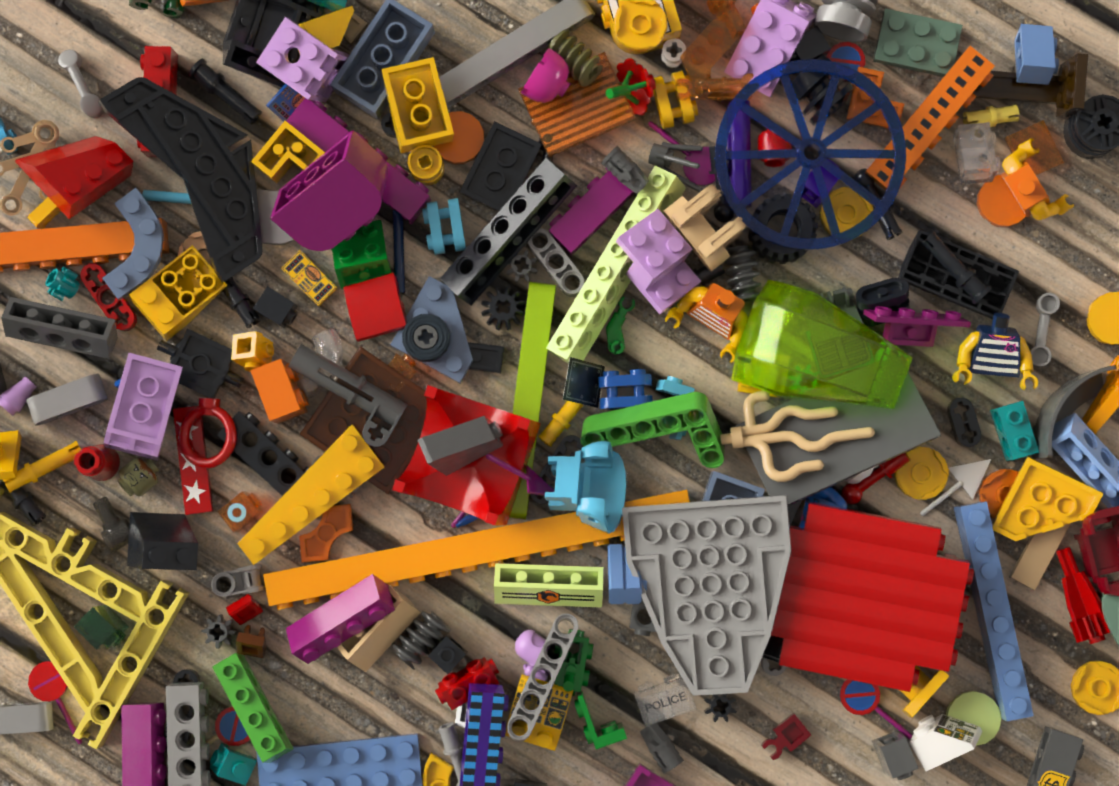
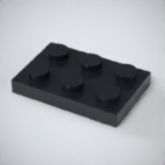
M494 121L459 191L460 194L499 212L501 207L508 202L525 182L542 144Z

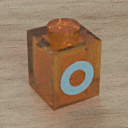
M242 491L217 511L233 532L241 531L263 513L260 508L262 503L253 492L249 494L247 491Z

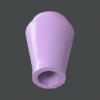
M24 377L21 381L0 394V405L12 416L17 411L20 413L26 403V399L30 397L37 386L27 377Z

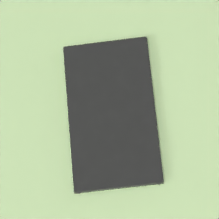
M896 351L755 416L756 424H763L768 422L779 409L789 405H797L806 409L833 406L838 409V414L835 417L804 420L795 416H789L772 432L794 431L809 441H818L828 433L872 427L875 430L873 437L836 442L819 452L805 451L792 442L768 444L773 455L774 467L778 471H786L795 464L804 461L821 460L824 463L822 470L802 473L795 479L787 482H776L770 479L764 471L760 451L754 447H746L768 495H787L788 506L941 437V434L901 359V355ZM745 421L736 425V427L745 426Z

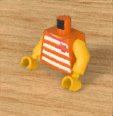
M1031 138L1019 144L1018 149L1004 159L1002 166L1005 172L1000 175L1025 216L1032 215L1036 220H1044L1057 214H1065L1074 207V204L1069 205L1065 200L1069 196L1064 194L1056 201L1050 203L1049 196L1030 165L1025 161V159L1040 151L1039 148H1033L1032 141L1034 139Z
M712 283L707 287L696 286L692 288L677 303L678 308H671L665 318V322L669 318H675L677 321L673 328H677L685 312L727 340L730 339L731 342L720 352L721 358L726 352L732 355L730 363L740 354L738 345H742L750 328V320L744 311L746 303L735 296L732 291L726 290L716 283Z

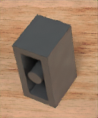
M894 731L872 740L882 769L891 778L897 777L898 780H903L912 776V771L919 769L907 738L899 732Z

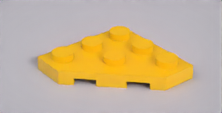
M1027 456L992 523L993 531L1014 541H1019L1031 535L1051 531L1079 520L1082 521L1086 516L1094 513L1104 493Z

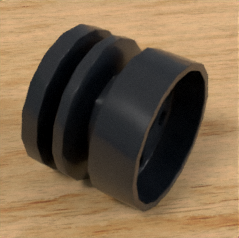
M825 54L802 71L783 92L794 105L807 100L808 105L802 112L804 116H807L813 110L817 111L809 120L813 126L836 113L847 102L850 94L856 88L852 83H849L842 89L839 88L846 80L845 75L839 76L832 81L830 76L834 73L836 66Z
M1104 94L1093 96L1085 101L1084 109L1066 119L1063 134L1065 143L1073 153L1082 158L1095 159L1103 157L1119 146V99ZM1097 122H1099V123L1103 122V123L1105 124V127H1104V126H1100V127H1099L1098 124H1097Z

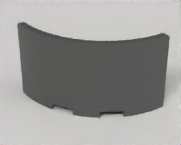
M1116 365L1080 374L1068 380L1049 396L1041 408L1036 425L1033 427L1039 453L1032 454V459L1060 456L1052 447L1054 424L1073 414L1085 402L1095 398L1104 385L1102 373L1117 369Z

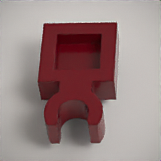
M792 713L773 729L777 736L774 739L768 738L764 740L761 746L765 749L769 745H775L776 751L770 757L772 760H776L781 756L782 749L785 746L792 752L808 739L811 734L798 717Z

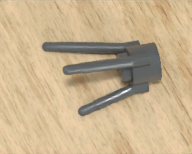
M662 142V145L654 143L648 163L677 175L683 184L700 193L703 188L665 166L670 167L671 163L674 162L698 169L700 167L698 163L675 157L674 151L670 150L702 151L703 147L670 144L667 142Z

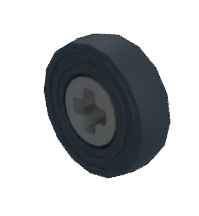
M420 314L413 317L405 325L402 333V343L406 352L414 359L421 362H432L441 358L448 350L450 331L440 317L432 314ZM425 331L429 335L433 334L434 337L429 340L430 344L425 345L424 341H419V337H422Z

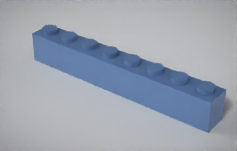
M976 502L954 507L964 558L970 562L969 568H974L971 590L994 696L1000 710L1001 719L1008 722L1034 716L988 504L987 502Z

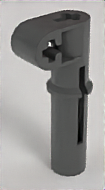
M303 344L300 345L288 366L295 372L347 400V405L354 404L370 413L371 415L364 425L362 434L365 442L374 447L385 444L408 405L368 382L363 374L359 377ZM319 368L328 371L329 373L351 384L357 389L374 397V399L371 402L370 400L364 398L356 392L348 389L340 383L318 372ZM373 415L392 425L390 430L382 426L381 433L384 435L382 438L377 436L375 440L371 438V432L368 431L370 427L375 429L378 423L371 420Z

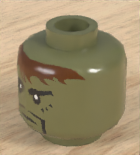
M135 457L119 470L120 479L117 482L129 496L136 495L141 497L158 483V477L155 473L159 469L149 458L144 461L140 457Z

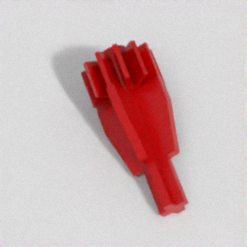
M1068 547L1056 551L1065 577L1062 578L1067 609L1072 619L1069 624L1076 643L1089 640L1090 644L1106 640L1104 634L1110 633V630L1104 619L1102 603L1085 572H1079L1071 548Z

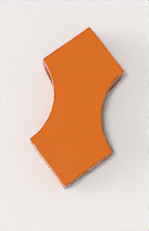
M351 504L332 506L322 514L320 523L313 531L299 536L302 563L330 560V550L335 540L342 534L353 531Z

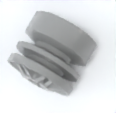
M821 0L825 5L819 6L813 24L814 27L818 26L822 34L848 42L866 41L872 24V20L868 16L874 14L876 10L875 5L878 0Z

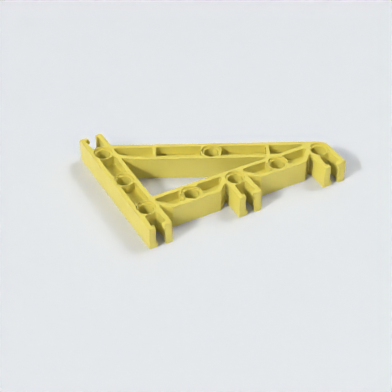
M0 487V498H1V496H2L3 493H4V489ZM0 512V585L85 712L73 736L79 740L84 737L88 738L90 733L87 730L92 722L99 724L101 729L96 740H90L88 743L89 746L98 749L106 742L121 715V705L128 703L188 597L189 592L179 588L175 594L177 597L169 607L162 603V599L166 590L171 588L173 583L168 580H162L149 600L145 590L98 564L84 566L97 543V540L87 536L83 538V545L76 554L70 551L74 538L79 536L81 532L76 528H67L56 547L54 539L10 514ZM18 531H21L24 535V541L21 545H18L15 541V534ZM64 557H67L71 563L68 571H64L61 567V560ZM26 560L137 622L104 681L99 670ZM110 583H114L117 587L115 597H111L107 593V587ZM37 604L41 605L44 610L41 618H38L34 613V608ZM156 609L161 610L164 614V620L161 624L157 623L153 618V613ZM129 656L137 661V668L134 671L127 667L126 661ZM102 704L107 705L110 709L108 718L100 714V706Z

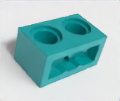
M1023 401L990 410L1006 461L1039 453Z

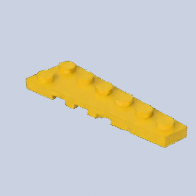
M352 424L237 544L252 564L255 565L385 466Z

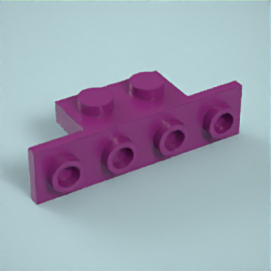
M876 306L875 310L864 309L863 313L875 322H885L882 342L887 345L892 343L894 345L933 347L938 326L970 327L971 325L970 321L961 317V313L947 310L945 314H938L939 312L930 309H923L922 313L909 308H899V311H892V309Z

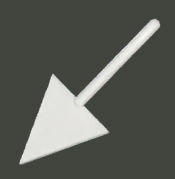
M991 459L949 467V471L958 482L923 509L920 514L922 516L926 515L961 486L973 499Z

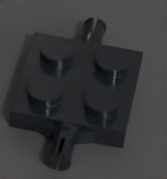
M188 328L182 340L176 346L164 340L159 342V344L168 348L166 349L158 345L157 350L171 356L170 364L183 367L179 384L215 399L220 386L225 382L237 388H240L242 385L232 380L236 379L242 383L244 380L243 377L230 372L232 349Z

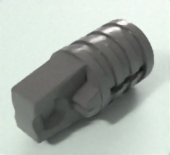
M618 146L601 162L619 182L636 194L649 182L638 165L625 152L621 151Z
M656 722L649 724L640 731L649 752L653 755L654 760L657 761L663 774L684 761L670 738Z

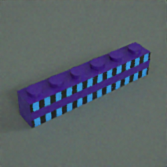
M469 683L459 786H500L501 776L500 773H497V765L502 764L503 747H499L500 737H505L506 721H502L503 711L508 710L509 697L504 693L502 685Z

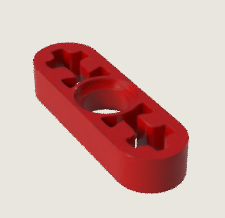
M95 263L85 265L80 273L81 281L106 317L115 319L116 329L129 331L133 329L137 323V315L127 300L123 298L120 301L116 298L112 304H104L102 295L105 291L111 289L108 285L99 287L95 281L88 280L91 277L89 272L93 270L100 272L97 278L102 284H105L102 278L108 274L106 270ZM118 307L123 314L130 315L127 318V325L118 323L121 318L113 309Z

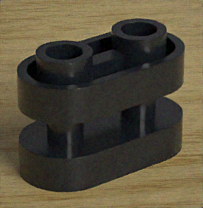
M890 278L858 289L856 293L857 311L865 326H876L885 323L875 322L863 314L864 309L875 310L876 306L892 309V311H899V308L910 309L908 282L902 278Z

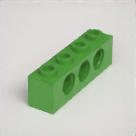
M234 653L212 666L262 763H271L292 751L294 748L245 656Z

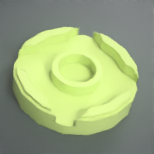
M962 692L947 707L946 716L981 728L982 733L976 746L986 744L992 740L1000 729L1001 714L999 707L992 698L982 692Z

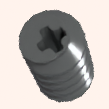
M749 246L726 248L731 256L725 261V264L732 266L726 269V274L734 276L727 280V285L735 287L730 291L744 302L753 301L761 297L762 293L754 291L755 288L761 286V283L753 281V278L760 275V272L752 270V267L758 265L759 262L750 259V257L758 254L757 251L750 250Z
M422 611L421 614L424 621L414 620L417 629L414 630L409 627L406 629L410 637L406 638L400 635L399 638L402 645L392 644L398 657L414 670L412 662L418 665L422 663L419 654L423 656L429 655L426 646L436 648L437 644L434 638L438 640L444 639L441 630L451 631V628L434 612L428 614Z

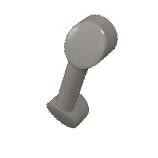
M68 49L63 51L58 58V63L64 70L70 73L82 97L80 100L82 111L91 118L100 117L104 113V109L99 104L100 98L91 94L79 70L82 65L81 56L74 50Z
M1053 293L1043 294L1036 302V309L1040 316L1035 347L1030 350L1033 365L1036 367L1047 365L1052 357L1051 351L1046 347L1050 316L1060 306L1059 298Z

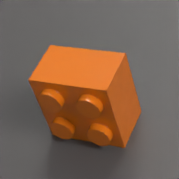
M278 359L250 370L268 419L277 424L308 413L306 406L309 405L305 391H301L296 382L300 380L299 374L289 368L290 363L283 359Z

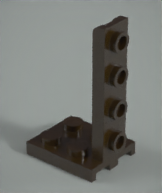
M1077 53L1062 63L1058 76L1053 75L1049 85L1017 82L1015 72L990 71L994 76L984 88L979 85L973 94L976 95V98L1056 104V117L1068 118L1084 109L1088 54Z

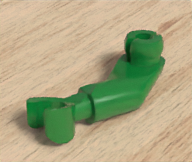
M624 296L620 298L618 302L619 309L617 313L613 314L606 326L608 349L612 354L619 355L625 349L622 326L626 320L627 312L631 311L635 306L633 298L629 308L622 306Z

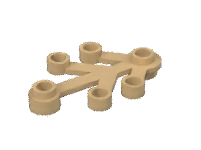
M41 120L34 124L30 133L14 138H3L0 141V148L6 153L14 152L19 146L34 143L30 153L0 161L2 167L0 176L6 171L19 168L15 162L16 159L43 152L44 148L46 150L56 148L55 143L59 138V129L56 124L49 120ZM43 128L50 131V136L46 139L40 135V131ZM5 140L13 142L14 146L11 150L4 148ZM22 169L10 194L3 196L0 200V209L6 215H17L22 210L20 198L30 179ZM39 188L38 195L42 200H45L46 198L42 195V190ZM11 199L15 202L14 209L8 210L5 203L7 200Z

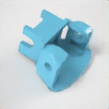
M598 441L582 447V452L581 450L575 451V456H548V464L552 465L551 471L553 475H556L555 492H545V499L549 501L548 506L550 510L576 511V515L580 517L582 523L608 534L614 532L621 522L623 516L622 508L625 507L626 471L619 453L613 451L611 442Z

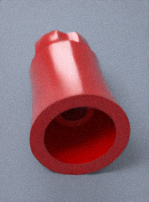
M104 444L85 447L76 453L74 465L83 475L89 476L96 481H106L118 472L120 458L116 450L106 448ZM93 458H95V464H94V466H93V464H92Z

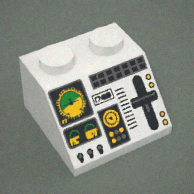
M943 714L935 718L933 715H929L918 722L919 726L913 731L914 735L909 744L925 771H928L973 750L981 736L982 730L979 726Z

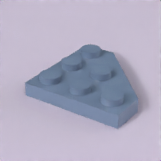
M429 276L406 316L407 323L413 317L420 314L438 316L446 323L450 331L448 350L437 360L421 363L461 384L473 363V358L454 292L447 285ZM404 329L398 330L390 345L410 356L402 343ZM425 331L423 336L419 337V341H424L425 345L430 344L429 340L434 338L433 334L429 335Z

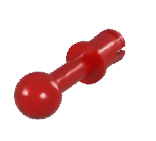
M903 453L879 464L880 467L860 483L846 484L842 488L841 496L848 504L858 503L862 499L865 490L886 475L891 479L893 473L911 461L909 456Z

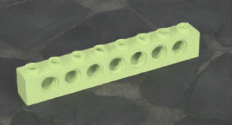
M654 166L648 176V184L636 196L546 347L557 358L568 364L570 357L584 361L631 282L626 273L633 261L617 244L616 240L656 209H659L665 216L663 211L678 200L686 189L677 175L657 166Z

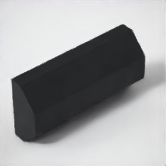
M922 230L917 232L903 261L898 278L906 280L911 286L990 319H993L994 313L1003 312L1018 276V270L941 239L968 269L972 268L977 271L976 275L986 286L990 285L993 288L974 305L972 303L973 299L962 287L958 288L955 282L957 280L921 244L931 234Z

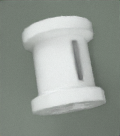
M677 38L667 40L662 48V62L670 68L678 67L684 61L686 53L685 44ZM671 49H676L677 55L675 58L671 57Z

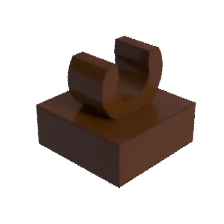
M247 625L244 628V633L238 632L236 639L237 653L264 658L266 651L265 629L261 627L258 635L250 634L251 625Z

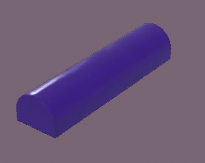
M733 99L727 105V168H730V172H728V202L734 209L752 207L750 101L743 99Z

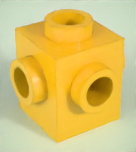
M255 331L233 335L231 360L244 367L246 371L251 372L250 370L272 362L274 355L273 342L264 337L262 333Z

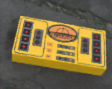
M301 250L281 268L319 307L338 289Z

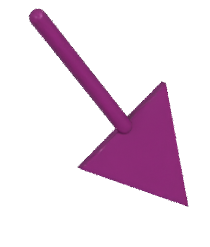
M491 454L486 455V458L527 480L528 494L545 496V492H555L528 465L526 466L525 474Z

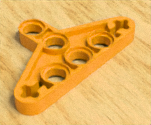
M1119 355L1110 365H1116L1117 369L1107 371L1104 385L1082 417V421L1094 434L1100 430L1119 407Z

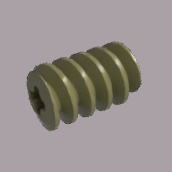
M565 29L552 39L547 49L550 48L562 56L568 64L569 74H571L572 78L579 80V84L586 87L594 82L602 72L603 66L597 65L600 57L595 55L590 59L592 50L586 49L582 52L585 44L580 42L575 46L577 37L571 36L568 38L570 31Z

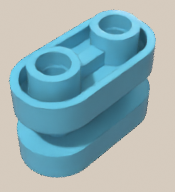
M458 198L448 199V208L439 209L438 202L434 201L428 202L427 208L422 209L424 224H430L431 234L426 235L428 250H434L435 255L445 254L444 245L454 244L456 252L464 251L466 248ZM450 218L452 234L443 235L441 219Z

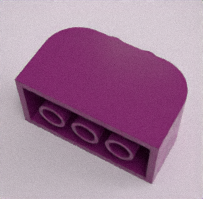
M352 130L279 189L270 219L298 244L313 251L332 249L343 240L348 241L362 225L367 226L374 220L381 207L387 182V164L377 151Z

